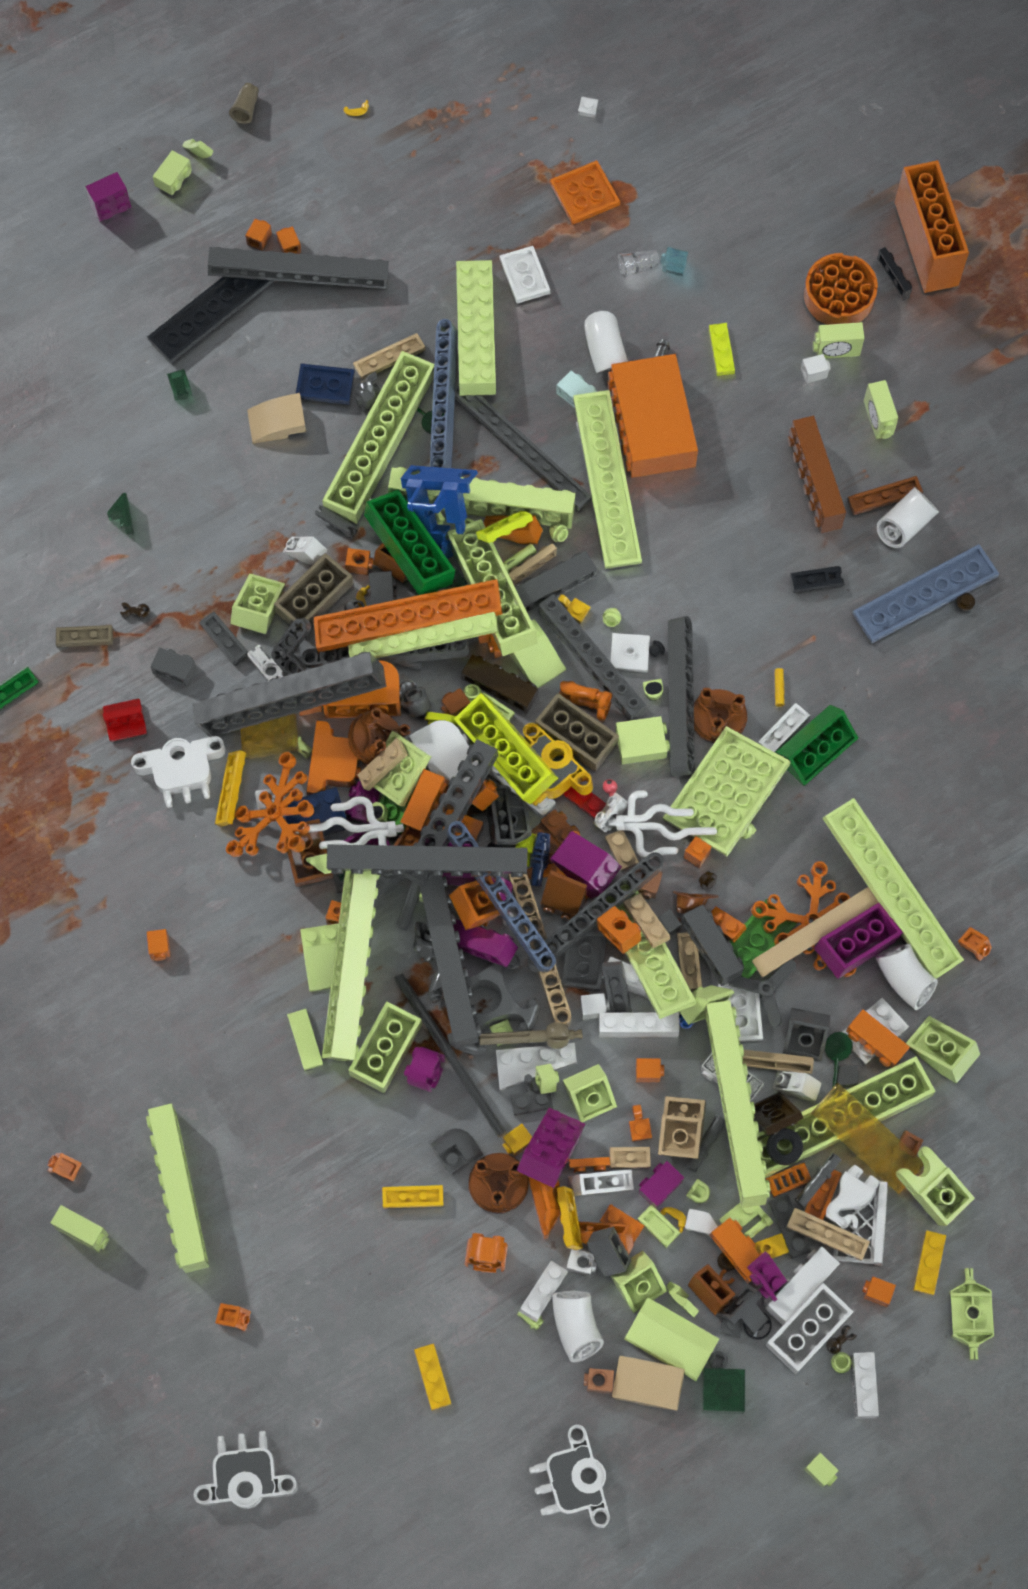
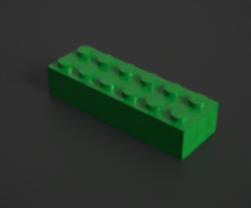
M399 489L366 501L365 518L418 595L432 593L453 584L455 569L415 512L408 511V502Z

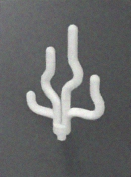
M645 790L631 793L628 798V815H617L616 819H609V827H616L617 830H629L635 834L636 850L643 859L653 852L660 853L661 855L677 854L678 848L661 847L653 852H646L644 850V838L641 830H657L665 838L674 841L681 840L688 835H715L717 833L715 827L684 828L677 833H672L660 823L645 822L660 811L670 816H692L694 814L693 809H674L665 804H657L649 808L646 813L635 815V801L637 798H646L648 796Z
M358 796L345 803L332 804L331 810L344 811L353 808L357 804H362L366 808L367 819L370 824L353 825L342 817H333L323 823L309 824V832L324 831L333 825H341L346 830L354 833L367 832L356 843H349L344 840L322 841L319 843L321 849H327V844L365 845L370 839L378 838L379 845H387L386 837H396L397 832H404L403 824L395 825V821H377L374 816L372 802L365 797Z

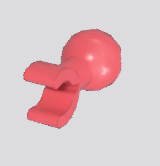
M608 779L603 783V790L610 797L613 796L618 786L616 781Z

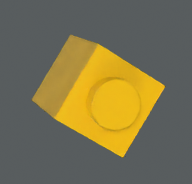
M521 1123L503 1136L502 1147L507 1154L512 1153L515 1157L526 1149L532 1136Z

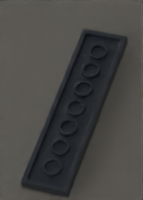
M222 277L148 335L147 339L170 363H173L272 284L274 280Z

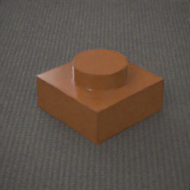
M904 1130L896 1149L915 1158L924 1140Z

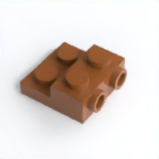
M556 809L541 819L540 823L531 830L532 834H537L538 832L550 834L549 864L553 863L550 860L568 834L571 831L580 833L575 825L570 826L566 822L568 820L567 816L562 811L558 812Z

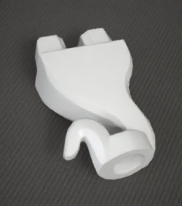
M853 1165L848 1172H844L840 1180L839 1195L829 1203L826 1209V1218L842 1229H846L851 1223H853V1228L857 1229L858 1218L854 1214L841 1217L838 1213L843 1210L859 1209L868 1205L875 1197L876 1189L879 1185V1180L871 1175L865 1183L860 1181L859 1178L864 1171L856 1165Z

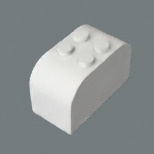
M444 720L435 721L409 735L411 743L432 756L425 768L426 770L443 776L449 781L453 776L457 775L460 762L462 760L465 761L467 757L469 740L465 734L460 733L453 723ZM478 760L472 763L475 766L480 765ZM465 777L463 781L469 782L472 780V777ZM456 793L453 797L461 798L463 794Z

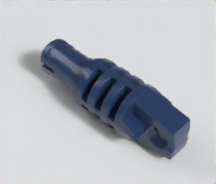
M538 832L535 839L530 864L531 868H533L530 882L532 886L542 887L543 873L548 866L550 853V834Z

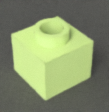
M551 1064L536 1066L535 1082L541 1094L555 1092L557 1083H559L558 1072L554 1071Z

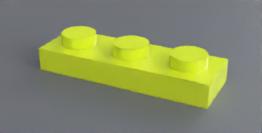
M727 323L709 325L708 329L716 375L735 374Z
M520 510L477 531V538L486 543L494 542L497 540L496 538L502 535H509L513 530L525 527L527 523L533 521L532 514Z

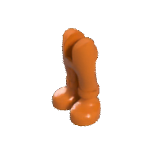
M573 681L560 682V695L575 705L589 707L593 710L596 709L598 721L604 722L606 720L612 703V693L581 686Z

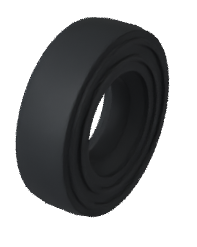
M783 1128L777 1134L769 1136L766 1149L769 1157L775 1163L791 1165L801 1157L803 1142L795 1131ZM786 1139L792 1143L793 1149L789 1154H782L778 1151L777 1143L780 1140Z

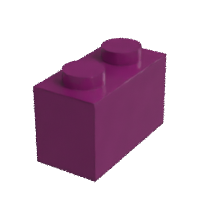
M668 1161L664 1164L659 1163L654 1168L652 1177L650 1179L646 1177L639 1184L641 1188L638 1193L656 1209L685 1178Z

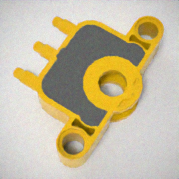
M535 723L526 724L523 728L525 740L558 777L532 804L536 806L546 798H558L571 786L581 795L591 793L593 790L592 778L574 760L569 744L564 741H554ZM531 733H536L534 736H528ZM556 756L564 757L561 761H553V758ZM583 781L588 782L586 785H580Z

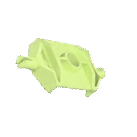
M965 1268V1283L949 1292L951 1294L953 1330L951 1337L968 1346L970 1360H979V1345L994 1337L992 1291L976 1283L973 1277V1268ZM971 1307L978 1311V1317L975 1319L968 1316L967 1311Z

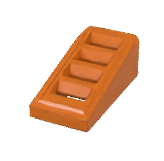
M801 1163L770 1176L766 1180H769L770 1190L774 1198L807 1185L811 1177L805 1163ZM797 1171H801L804 1180H800ZM789 1174H793L796 1181L795 1184H793ZM785 1176L788 1187H785L781 1177ZM776 1179L778 1180V1183L781 1188V1190L779 1191L777 1190V1187L774 1183V1180Z

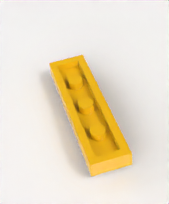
M241 750L228 753L215 825L220 827L233 824L235 818L236 803L238 801L246 752Z

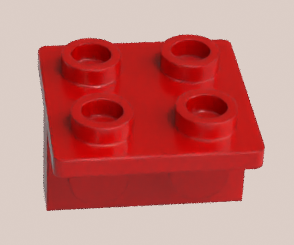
M139 698L103 706L104 713L102 714L110 742L147 734Z

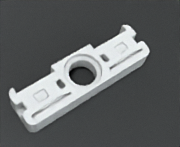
M261 645L256 646L254 652L251 650L247 653L250 662L267 682L272 678L284 677L283 671L272 658L269 659L262 651ZM268 668H275L276 673L273 676H269L266 674V670Z

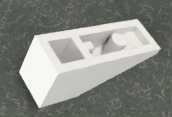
M632 1169L568 1176V1185L570 1189H573L574 1196L634 1189Z

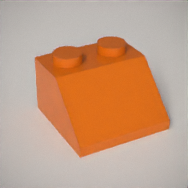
M491 876L485 877L487 884H494ZM477 880L459 886L449 895L465 930L483 925L500 915ZM496 893V898L502 901L499 893Z

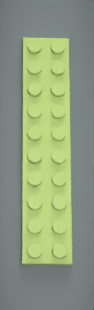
M610 391L573 395L605 569L641 564L642 558Z
M853 798L824 816L822 819L878 902L902 930L903 934L901 936L907 944H911L913 952L921 965L937 979L964 961L856 800Z

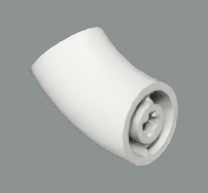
M598 311L589 315L584 322V329L596 374L611 370V364L628 362L620 336L618 321L614 314L608 311Z
M914 487L878 521L877 533L886 545L892 548H901L934 518L939 511L924 494Z
M911 944L894 946L878 953L875 956L878 965L895 992L915 1010L925 1005L934 993L938 981L921 965L913 952Z
M583 1291L554 1293L552 1295L554 1318L563 1348L571 1362L586 1360L597 1353L604 1344L594 1319L591 1294Z

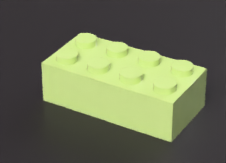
M386 1001L362 1044L357 1057L352 1062L348 1070L349 1075L385 1094L422 1026V1019Z

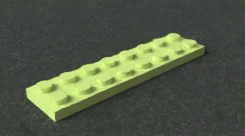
M626 884L620 886L623 891L630 890V887ZM637 891V892H636L635 894H633L631 897H633V896L639 894V892ZM611 896L605 899L608 903H614L616 901L615 898ZM621 904L618 909L620 911L623 910L627 914L628 919L634 923L624 904ZM640 932L641 941L625 954L658 1018H664L696 1005V1000L666 943L664 942L653 948L644 934Z

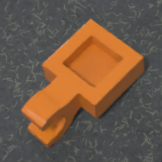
M641 1105L633 1106L634 1121H629L632 1142L652 1139L649 1118L643 1119Z

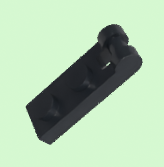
M834 566L790 573L793 593L844 586V579L841 578V567ZM829 575L834 576V579H830Z

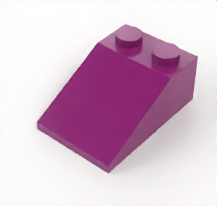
M573 831L568 834L550 859L567 877L586 884V895L590 899L602 894L622 868L609 853Z

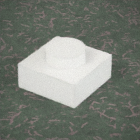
M581 97L578 115L595 118L599 100Z

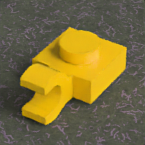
M563 594L558 598L577 623L581 624L591 607L576 598L571 602Z

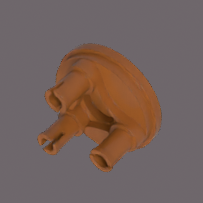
M703 688V691L701 690L699 697L694 702L695 732L702 739L711 743H715L726 726L742 734L747 723L745 697L723 689L711 690L710 688Z
M375 707L371 711L360 714L352 721L348 731V741L354 755L368 765L380 752L386 749V741L392 731L397 732L404 738L411 731H408L410 729L409 725L402 724L399 727L391 716L383 713L380 708Z
M492 1153L477 1161L470 1172L468 1183L471 1197L480 1208L490 1213L502 1214L516 1209L524 1201L529 1188V1179L527 1175L517 1171L520 1161L505 1153Z

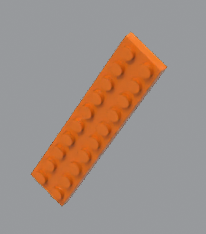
M495 579L314 617L316 649L318 652L342 648L351 644L495 612L496 616L502 615L498 580Z

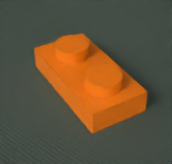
M717 906L711 911L713 921L721 927L723 936L735 943L747 929L745 924Z
M610 1157L569 1159V1170H574V1173H584L586 1169L602 1172L610 1167Z
M611 1204L599 1221L600 1223L631 1225L633 1243H635L645 1226Z

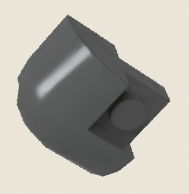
M454 1128L447 1130L428 1142L449 1175L483 1155L473 1137L462 1129Z

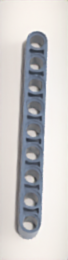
M448 319L440 320L436 326L430 467H439L443 464L441 468H452L458 331Z
M454 821L449 825L447 837L454 847H462L464 844L479 847L462 822ZM459 828L461 835H453L451 829ZM483 873L482 877H475L537 969L541 972L550 971L556 963L554 954L501 877H493L495 883L492 885L485 882V877L491 876V873ZM496 893H504L506 900L499 901L496 898ZM515 909L517 916L510 917L507 914V910ZM525 925L528 928V933L522 934L518 926ZM536 941L540 948L538 950L531 949L530 942ZM541 958H548L551 965L548 967L543 966Z

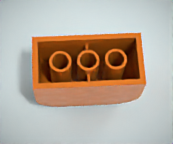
M379 661L384 666L387 687L323 705L325 719L356 718L375 707L380 708L383 713L391 717L401 716L400 683L397 669L389 662Z

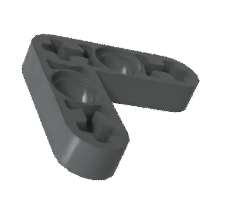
M305 618L296 619L292 622L271 653L274 662L287 675L294 673L290 669L292 662L297 666L295 673L307 669L294 655L311 630V624ZM289 636L294 638L293 646L288 643Z

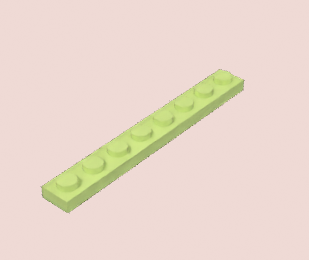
M495 612L351 644L348 645L349 657L356 656L361 652H371L375 658L496 633L499 632Z

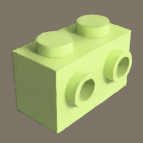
M172 150L153 175L155 187L173 195L176 190L178 191L181 188L184 179L191 174L190 160Z

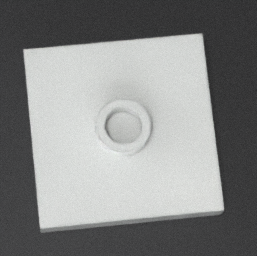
M612 633L610 662L618 671L647 673L650 636Z

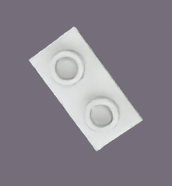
M615 792L607 800L604 809L596 815L593 824L607 833L608 830L612 829V827H609V819H615L613 817L614 814L622 815L628 807V801Z

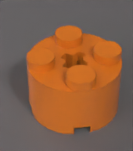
M473 1233L472 1238H469L467 1241L464 1265L466 1267H469V1264L473 1265V1270L480 1272L496 1273V1269L500 1268L501 1272L505 1270L508 1244L504 1242L505 1238L502 1236L489 1238L484 1237L480 1233Z

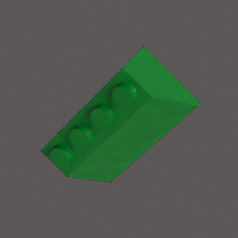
M829 705L777 750L776 753L790 761L791 764L787 770L805 786L859 737L844 710Z

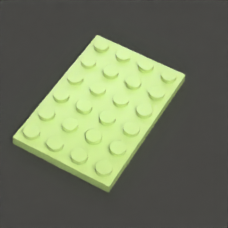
M726 726L671 805V808L693 809L694 814L692 816H670L665 814L663 820L679 830L684 828L715 827L717 829L715 835L690 836L693 838L695 836L699 837L712 846L713 849L728 857L791 763L788 759Z

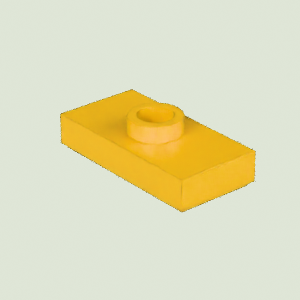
M782 1233L758 1241L754 1247L758 1253L766 1251L772 1259L789 1253Z

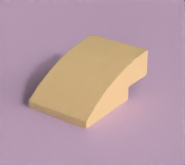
M300 393L271 399L247 410L253 444L289 438L288 435L306 432Z
M665 1096L658 1155L699 1158L706 1112L705 1100Z
M619 1356L612 1398L637 1403L638 1405L677 1411L685 1369Z

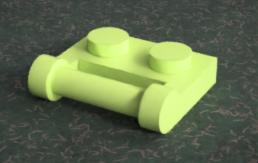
M741 1203L719 1219L721 1224L729 1218L733 1221L737 1220L743 1228L756 1216H759L761 1221L744 1233L745 1237L749 1236L750 1238H753L766 1226L769 1227L773 1224L772 1219L760 1206L741 1208Z

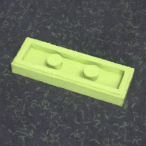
M303 1009L287 1014L304 1071L322 1066L323 1062L307 1010Z

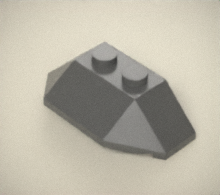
M497 785L496 790L499 797L487 807L491 843L516 845L532 834L528 807L518 795L511 791L508 785Z

